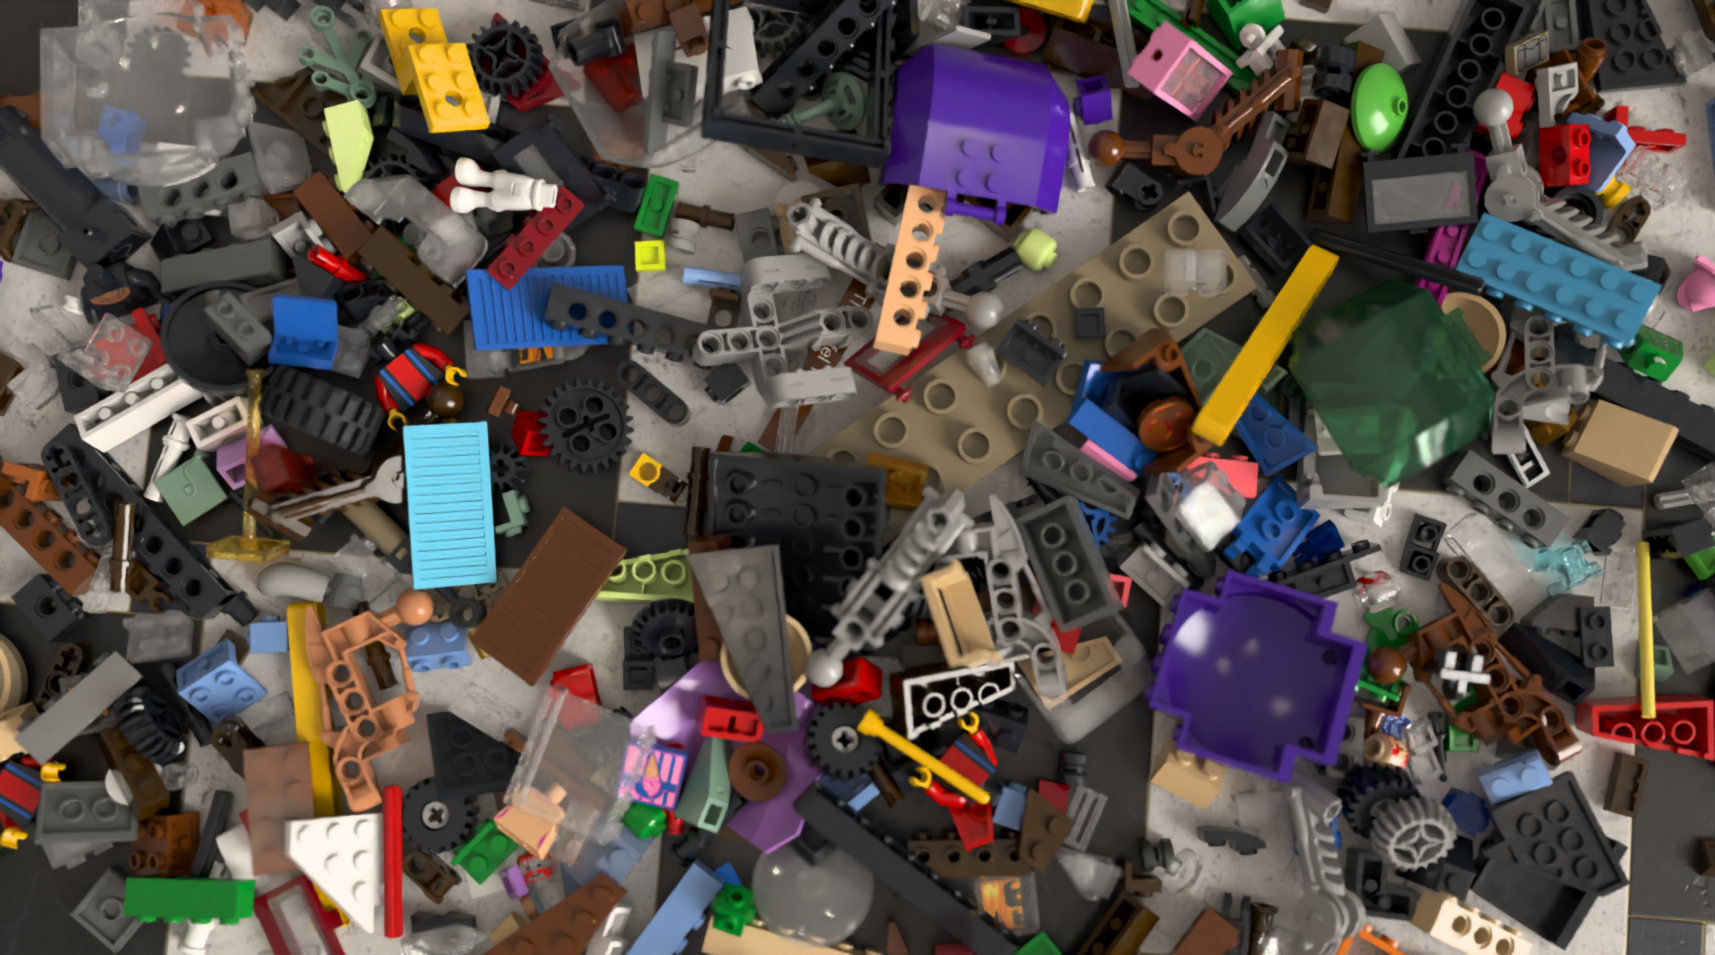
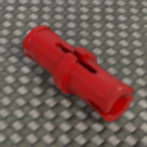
M319 244L313 246L318 252L313 249L309 250L307 255L308 261L318 265L344 282L350 284L356 283V281H366V273L350 265L343 256H336Z

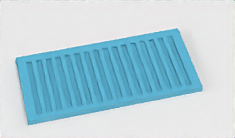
M487 422L403 426L413 589L483 583L495 584L497 577Z

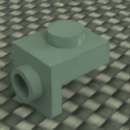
M512 490L502 493L511 522L494 527L497 534H505L506 538L523 533L522 528L530 526L526 512L530 511L528 501L525 495Z

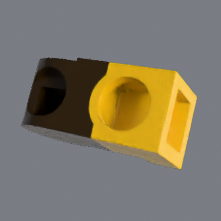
M644 452L629 472L630 476L673 503H676L688 485Z

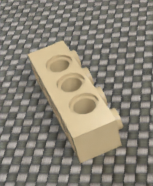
M1425 890L1410 921L1411 925L1470 955H1528L1532 944L1520 939L1522 935L1520 931L1505 924L1502 929L1499 928L1500 921L1484 913L1481 918L1478 917L1479 910L1463 902L1458 907L1456 905L1458 899L1442 891H1439L1436 896Z

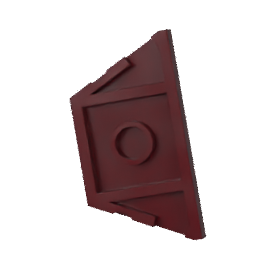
M496 12L492 20L500 26L503 17ZM517 42V55L521 59L526 60V47ZM541 53L540 55L544 57L545 63L539 65L543 70V75H534L538 81L537 85L528 83L529 93L520 89L518 90V98L514 97L512 92H509L507 101L516 110L523 112L573 94L579 89L575 83ZM484 58V71L489 76H492L494 72L492 70L493 64Z

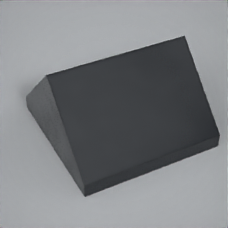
M298 255L293 256L292 260L301 296L333 300L337 303L338 314L342 304L337 294L347 284Z

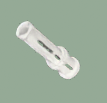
M175 412L171 416L174 420L169 432L162 438L164 447L143 495L157 502H163L164 498L154 482L176 469L183 451L190 447L188 441L191 435L185 422L193 418Z
M221 859L214 860L209 878H229L230 871L225 860L223 863H221ZM188 918L187 923L189 926L183 941L178 943L177 948L189 954L203 955L206 951L204 945L208 934L216 925L215 919H211L210 924H191L192 918Z

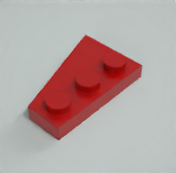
M977 801L971 808L965 805L961 807L947 806L965 851L994 841L992 807L990 804H982Z

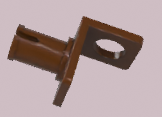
M1402 680L1396 692L1399 695L1401 691L1399 701L1391 699L1389 705L1359 696L1354 697V701L1366 709L1364 716L1365 738H1369L1370 735L1379 732L1384 716L1391 715L1400 718L1411 687L1407 682Z

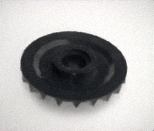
M667 598L646 605L636 614L632 622L631 634L635 647H639L642 654H649L652 659L660 657L663 662L667 658L676 659L680 656L688 659L691 652L698 653L694 603L684 599Z

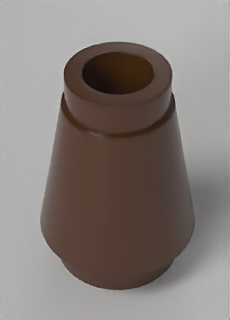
M1586 38L1577 47L1575 62H1577L1578 68L1588 83H1590L1608 55L1607 43L1598 38Z

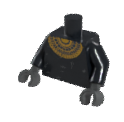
M122 261L105 267L99 264L90 266L83 277L85 286L80 290V306L88 324L93 325L92 342L95 345L99 341V334L109 336L112 333L108 325L102 324V320L109 322L131 314V312L141 307L144 309L159 302L161 304L159 315L161 316L166 303L170 307L175 302L172 298H167L165 294L161 293V283L153 272L135 268Z

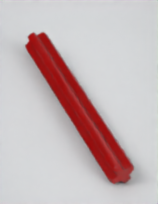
M388 785L383 788L384 936L391 939L401 937L403 934L402 788L399 785Z

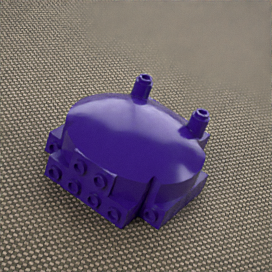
M1228 570L1224 577L1218 576L1214 588L1216 597L1185 588L1182 589L1180 595L1174 594L1169 610L1174 613L1173 620L1170 624L1166 623L1162 628L1158 642L1163 645L1162 652H1157L1154 656L1150 672L1155 674L1153 679L1155 682H1148L1144 695V700L1149 701L1148 709L1164 713L1167 717L1179 721V723L1175 724L1171 741L1176 742L1174 749L1210 760L1227 768L1248 772L1282 784H1289L1296 758L1321 766L1335 765L1368 645L1367 643L1330 633L1338 602Z

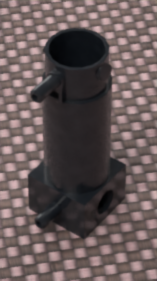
M11 105L0 107V169L63 233L57 239L86 269L94 264L105 267L119 261L126 262L153 238L124 206L111 202L40 128H35L28 121L30 118L28 113Z

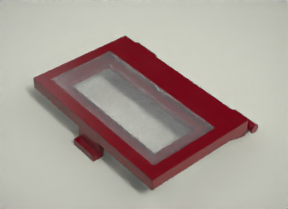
M928 313L925 321L917 320L916 329L921 330L918 347H912L909 356L873 348L874 337L848 358L844 364L845 367H851L852 372L886 392L893 393L896 396L897 402L902 401L906 403L910 400L909 394L912 392V389L908 387L904 390L899 387L954 340L959 343L961 349L969 350L973 347L972 341L976 337L974 334H971L969 337L963 335L967 330L966 325L945 313L942 316ZM903 315L895 320L901 326L909 324L908 319Z
M305 873L254 899L253 911L256 918L259 919L275 955H345L334 931L345 925L338 909L336 908L328 913L325 912L311 879Z

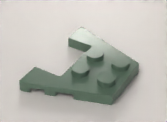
M1206 327L1180 349L1203 407L1243 349L1242 346ZM1274 364L1261 383V386L1266 391H1269L1288 372L1286 369Z

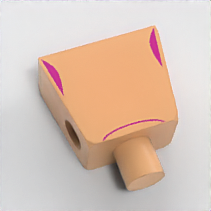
M553 782L544 794L530 786L493 818V821L498 830L542 861L566 821L565 811L559 806V803L568 792L556 782Z

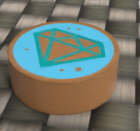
M529 890L528 894L520 897L521 906L531 921L545 912L543 903L533 890Z

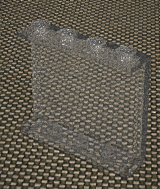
M559 684L549 686L503 802L600 846H604L612 840H616L621 833L623 823L620 822L624 811L627 812L633 802L634 794L631 792L635 782L638 783L644 774L646 766L643 764L646 753L650 754L655 746L657 736H654L657 726H644L568 693V688Z

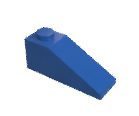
M1085 396L1066 420L1084 436L1134 472L1139 478L1144 473L1143 467L1158 455L1154 450L1148 449L1137 436Z

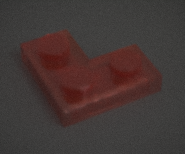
M632 43L627 45L626 51L618 56L601 57L584 65L583 73L616 114L641 103L642 95L629 80L639 75L636 47Z

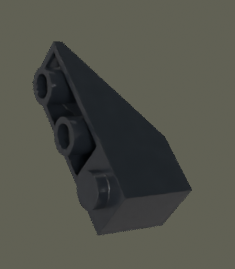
M1514 622L1497 639L1533 675L1537 674L1542 678V686L1548 692L1576 707L1595 690V668L1582 667L1581 657L1521 624Z

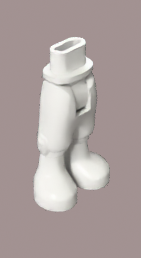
M461 157L456 162L455 176L461 185L466 187H491L494 190L486 193L465 187H455L450 196L451 208L455 213H469L478 207H488L491 210L500 212L504 210L531 209L541 211L543 207L554 208L557 196L556 184H546V181L543 179H534L521 174L509 173L506 170H497L492 173L481 170L476 162L470 158Z

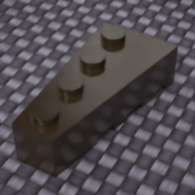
M1014 661L990 667L985 663L972 669L964 665L950 667L949 662L889 673L894 732L909 741L917 737L918 733L928 728L932 730L942 725V722L954 716L959 717L968 713L969 709L979 704L984 705L1016 690Z

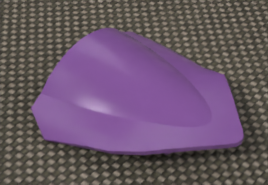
M811 642L812 652L822 649L821 643ZM700 661L631 718L629 737L664 746L670 743H680L684 745L685 751H689L684 771V788L706 737L700 735L696 725L702 694L751 701L731 687L724 676L721 662ZM808 678L794 693L798 730L767 734L763 728L760 742L776 749L785 762L787 778L783 789L777 796L768 801L756 802L748 800V805L727 824L729 828L766 854L800 834L804 820L795 812L792 803L813 780L818 781L820 777L817 775L820 770L817 767L811 769L808 765L811 759L810 757L805 758L803 753L806 749V745H803V738L806 736L805 730L815 715L825 707L824 704L811 698L812 682ZM732 740V754L740 746L749 742ZM757 764V769L760 772L765 773L764 767L760 764ZM730 781V794H729V796H730V795L732 794V792L735 790V788L733 787L731 781Z

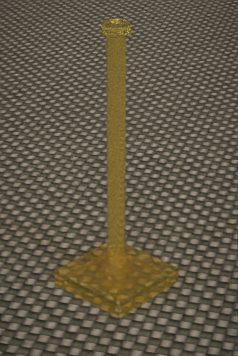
M246 369V376H249L244 509L258 486L260 434L258 402L261 398L262 377H265V370ZM244 512L243 536L231 535L207 545L206 558L268 563L289 553L290 541L268 540L257 537L256 518Z

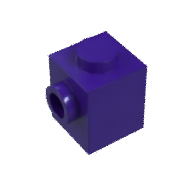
M1105 75L1075 80L1077 97L1072 99L1075 115L1081 116L1084 126L1112 120L1111 90Z

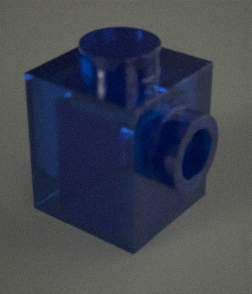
M1451 787L1440 803L1448 809L1455 821L1456 828L1467 835L1476 837L1489 824L1488 809L1484 807L1486 801L1471 791L1467 794L1463 790Z

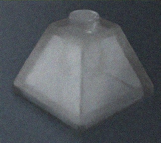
M1060 847L1055 857L1076 890L1082 893L1081 897L1096 902L1099 901L1100 897L1109 899L1121 868L1109 857Z

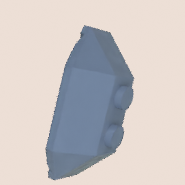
M622 810L597 814L560 861L565 898L603 872L608 873L620 884L655 839L649 837L645 840H639L622 823Z

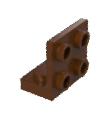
M200 811L167 815L155 814L139 821L137 841H131V854L129 856L131 874L164 878L190 874L200 843Z

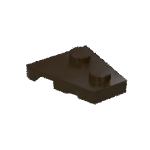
M1026 788L1023 796L1026 797L1023 816L1020 817V837L1017 839L1015 855L1038 873L1043 874L1076 823L1032 788Z

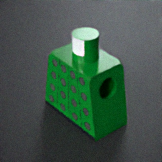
M1641 324L1633 339L1634 342L1636 341V345H1632L1629 348L1622 346L1621 350L1617 349L1628 367L1661 382L1667 381L1683 360V343L1643 324Z

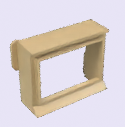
M953 559L951 560L952 566L920 577L950 667L964 665L972 669L994 661L996 664H1002V657L995 650L969 573L963 570L960 561ZM937 588L941 589L964 656L960 657Z

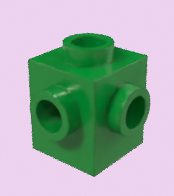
M726 882L722 894L716 893L711 906V911L715 912L712 928L741 937L746 923L752 924L757 910V906L752 904L755 892L748 890L744 886Z

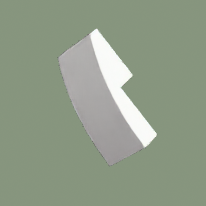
M243 823L216 836L215 839L233 879H255V889L272 881V874L253 877L250 835Z

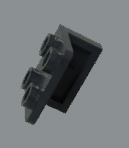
M1151 366L1110 378L1103 410L1139 438L1137 419L1142 410L1152 401L1159 398L1161 400L1169 399L1168 396H1178L1191 403L1193 396L1166 371H1162L1156 366Z

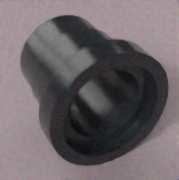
M244 590L238 593L221 609L224 615L228 614L242 627L248 625L260 613L247 598L248 594Z

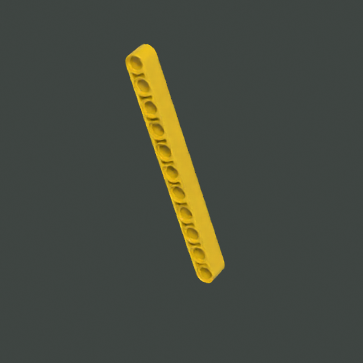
M311 600L291 602L287 607V623L297 742H309L315 818L343 815L340 781L336 775L333 761L335 750L320 739L323 729L320 713L319 684L312 677L313 672L305 644L307 606L315 608L324 627L323 631L327 630L324 603ZM325 684L332 730H336L333 692L330 685ZM312 881L325 912L328 913L337 908L345 924L341 927L348 926L350 918ZM312 920L313 927L315 928V930H317V928H316V926H315V924H314V922H313V920Z

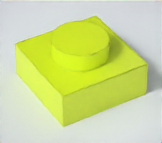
M664 240L635 242L637 273L666 271Z

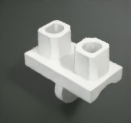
M1249 23L1242 28L1239 34L1240 41L1248 49L1236 61L1240 69L1249 65L1255 75L1259 76L1266 68L1270 69L1274 65L1272 61L1276 58V51L1285 49L1278 39L1284 32L1280 24L1268 35H1265L1263 28L1255 23Z

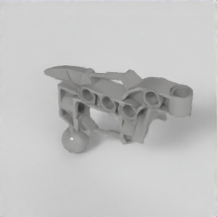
M1657 296L1651 308L1649 309L1645 319H1647L1651 314H1653L1655 309L1657 308ZM1513 304L1510 337L1505 351L1502 352L1497 369L1491 375L1492 386L1497 391L1493 405L1492 454H1522V452H1525V426H1523V419L1564 425L1569 424L1568 413L1570 405L1588 400L1589 391H1595L1603 381V366L1606 356V345L1602 343L1604 338H1600L1593 366L1585 367L1579 364L1555 365L1554 326H1558V324L1543 318L1545 313L1533 308L1531 312H1528ZM1538 331L1544 332V334L1535 335L1533 333ZM1517 338L1524 342L1525 370L1510 376L1505 371L1512 355L1511 350L1514 341ZM1543 357L1545 360L1536 361L1534 358ZM1542 383L1547 386L1539 388L1535 387L1534 385ZM1505 411H1512L1515 414L1506 416L1501 413Z
M992 493L989 499L993 521L974 524L968 530L963 528L944 555L935 562L934 572L951 566V560L953 559L957 560L959 558L979 556V559L984 558L992 611H984L982 613L995 650L1002 657V664L1031 658L1033 672L1037 680L1038 695L1068 693L1067 674L1063 665L1061 646L1055 631L1050 626L1054 618L1040 584H1037L1027 564L1028 554L1025 551L1021 534L1013 517L996 494ZM900 533L897 534V535L892 539V541H891V543H890V545H889V548L892 546V544H893V543L896 541V539L899 537ZM998 562L1005 563L1009 568V572L1006 574L998 573L994 568V564ZM1022 567L1042 608L1036 615L1024 610L1018 574ZM999 593H1010L1014 601L1011 603L1003 602L999 597ZM1013 621L1018 625L1019 630L1010 632L1005 628L1004 623ZM1048 647L1053 651L1054 655L1044 657L1039 653L1038 649ZM994 661L987 663L988 667L1000 665L996 664Z

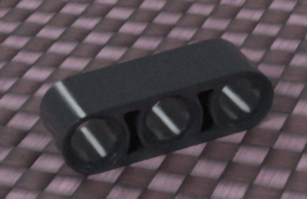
M626 360L619 364L616 369V376L626 389L668 424L674 427H681L688 423L691 412L681 398L639 363L633 360ZM632 368L637 369V379L633 382H626L624 378L626 371ZM652 387H659L661 390L660 397L657 400L649 401L647 399L648 390ZM676 405L682 406L683 415L676 420L670 419V409Z

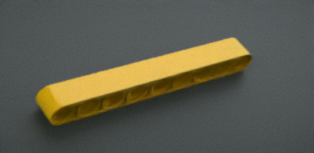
M1314 244L1307 250L1200 412L1192 432L1219 446L1223 444L1330 278L1338 263V255Z

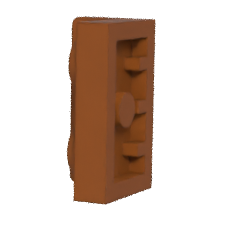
M4 461L1 473L13 476V482L28 485L25 494L26 499L39 501L62 500L44 465ZM69 475L64 479L63 483L67 489H69Z

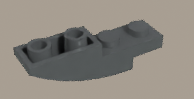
M1264 112L1245 166H1234L1221 204L1217 209L1214 221L1231 232L1239 229L1267 197L1290 153L1282 147L1290 123L1276 112Z

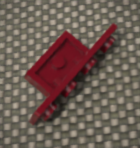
M562 186L557 191L554 208L543 207L537 214L532 211L521 223L524 229L518 235L513 232L503 243L502 246L505 250L489 266L486 271L487 274L507 291H510L584 208V203L566 187Z

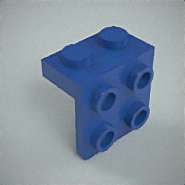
M287 294L274 295L273 316L275 336L268 353L269 363L332 370L338 351L337 303L328 299Z

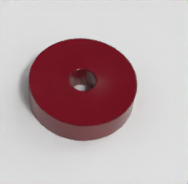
M1019 8L1020 29H1025L1028 34L1002 42L1003 47L1015 56L1024 57L1036 53L1045 40L1046 24L1040 14L1029 8Z

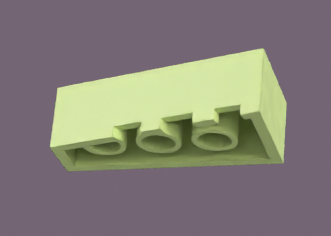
M677 549L666 553L642 555L626 560L622 559L593 601L648 605L661 599L678 598L694 603L691 568L685 556L689 554V549Z

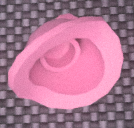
M1696 256L1694 258L1693 264L1695 268L1687 274L1676 292L1678 304L1685 309L1691 310L1693 313L1715 307V265L1705 256Z

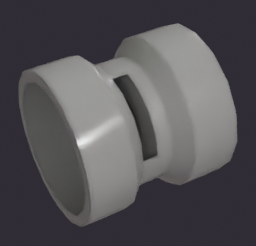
M671 219L670 230L672 234L667 239L666 249L679 254L693 255L696 248L694 237L698 235L700 225L686 219Z

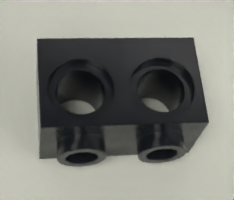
M1348 716L1338 752L1343 759L1342 765L1334 769L1333 765L1321 766L1314 763L1315 769H1318L1317 774L1325 777L1351 779L1349 773L1353 770L1356 773L1362 771L1360 766L1363 765L1365 718Z

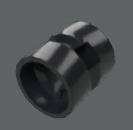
M1342 46L1319 48L1316 51L1314 69L1318 72L1312 76L1311 94L1323 99H1344L1348 97L1352 85V76L1349 73H1352L1354 70L1355 51Z

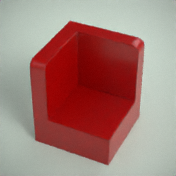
M518 410L511 430V436L519 455L548 457L551 447H541V444L547 440L546 437L537 436V433L544 429V426L537 424L536 421L539 418L546 417L540 412Z

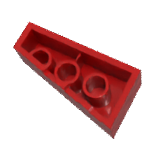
M1696 694L1655 695V718L1642 717L1641 696L1584 699L1575 707L1576 729L1591 736L1672 751L1688 756H1697L1714 761L1713 700Z

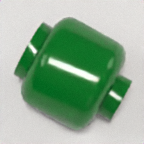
M629 800L622 809L623 825L639 840H645L649 837L656 839L667 826L664 823L667 816L664 808Z

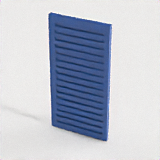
M623 265L530 268L510 291H507L486 272L487 269L466 270L464 273L467 283L475 351L608 344V338L596 335L595 340L579 336L578 330L567 328L566 332L548 327L549 323L544 322L543 319L553 283L628 303ZM572 306L569 308V315L574 320H582L585 318V311L580 306ZM606 313L599 315L598 321L602 327L611 328L614 326V319L611 315ZM629 322L628 331L632 335L631 322Z

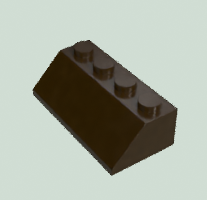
M1088 16L1086 24L1058 17L1042 59L1048 61L1054 67H1065L1075 71L1082 78L1104 74L1110 88H1119L1127 91L1132 97L1137 99L1145 98L1151 100L1153 92L1141 83L1137 88H1127L1124 85L1112 24ZM1133 33L1136 53L1138 55L1143 52L1150 39Z

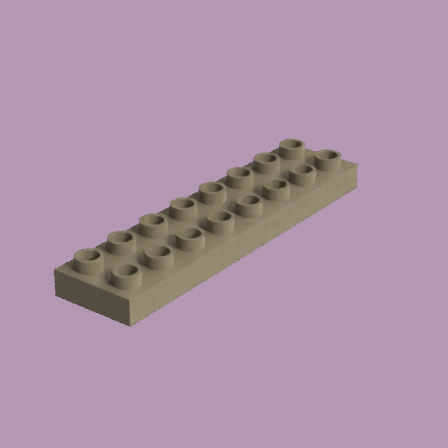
M1187 192L1001 320L996 326L982 333L972 341L973 347L971 349H959L904 387V390L908 387L912 389V392L909 394V401L906 403L902 401L897 402L896 396L892 395L807 455L839 458L867 464L869 452L929 464L924 488L930 486L940 495L946 489L954 490L958 488L961 492H964L1025 450L1032 425L1035 421H1038L1052 431L1067 420L1070 416L1085 359L1107 361L1153 328H1166L1172 334L1176 344H1178L1250 294L1258 286L1191 193ZM1104 308L1106 338L1074 341L1073 310ZM1018 318L1022 321L1028 319L1040 328L1039 333L1048 339L1050 336L1058 339L1065 345L1064 350L1068 352L1044 387L995 353ZM1147 360L1142 365L1149 364V361ZM885 504L883 548L891 543L892 539L901 532L903 525L915 510Z

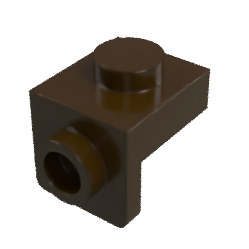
M1121 856V864L1116 865V881L1120 882V886L1125 891L1135 892V896L1153 897V892L1162 893V880L1157 875L1132 874V860L1128 856Z

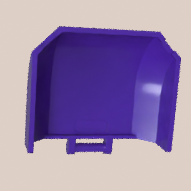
M931 42L897 67L889 112L892 114V125L888 132L892 143L889 157L884 158L881 163L878 185L885 186L890 183L946 191L943 215L953 217L954 214L991 220L996 225H1003L1005 221L1006 203L1041 209L1042 215L1057 213L1069 144L1070 107L1068 99L1045 64ZM962 194L995 200L994 208L956 202V195Z

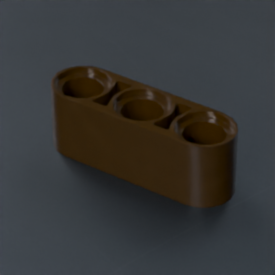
M1462 556L1446 557L1437 563L1436 574L1442 583L1447 584L1469 600L1492 628H1506L1511 625L1514 620V610L1469 559ZM1453 562L1457 564L1459 569L1456 577L1450 572ZM1473 585L1479 591L1476 599L1472 598L1470 592ZM1493 608H1496L1499 613L1496 622L1491 618Z

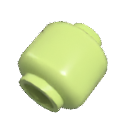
M1039 228L1025 229L1013 245L1021 259V263L1032 271H1039L1043 267L1049 269L1058 256L1055 253L1056 241Z

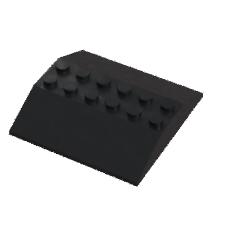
M711 452L709 455L708 535L731 534L732 549L779 545L786 614L794 618L804 628L810 642L830 645L837 637L832 632L841 621L831 613L832 606L834 604L837 605V603L842 605L850 594L845 591L854 578L858 582L861 581L869 570L866 566L870 558L874 557L880 561L883 557L886 469L839 458L773 452ZM881 581L872 591L880 598L882 586ZM853 622L855 627L862 629L858 623ZM865 641L859 649L877 651L879 646L875 648L868 641Z

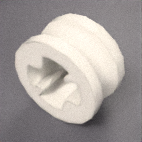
M64 295L63 298L66 302L64 305H60V309L85 317L80 306V299Z

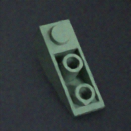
M705 737L673 816L695 826L718 833L729 806L730 778L728 766L732 755V740Z

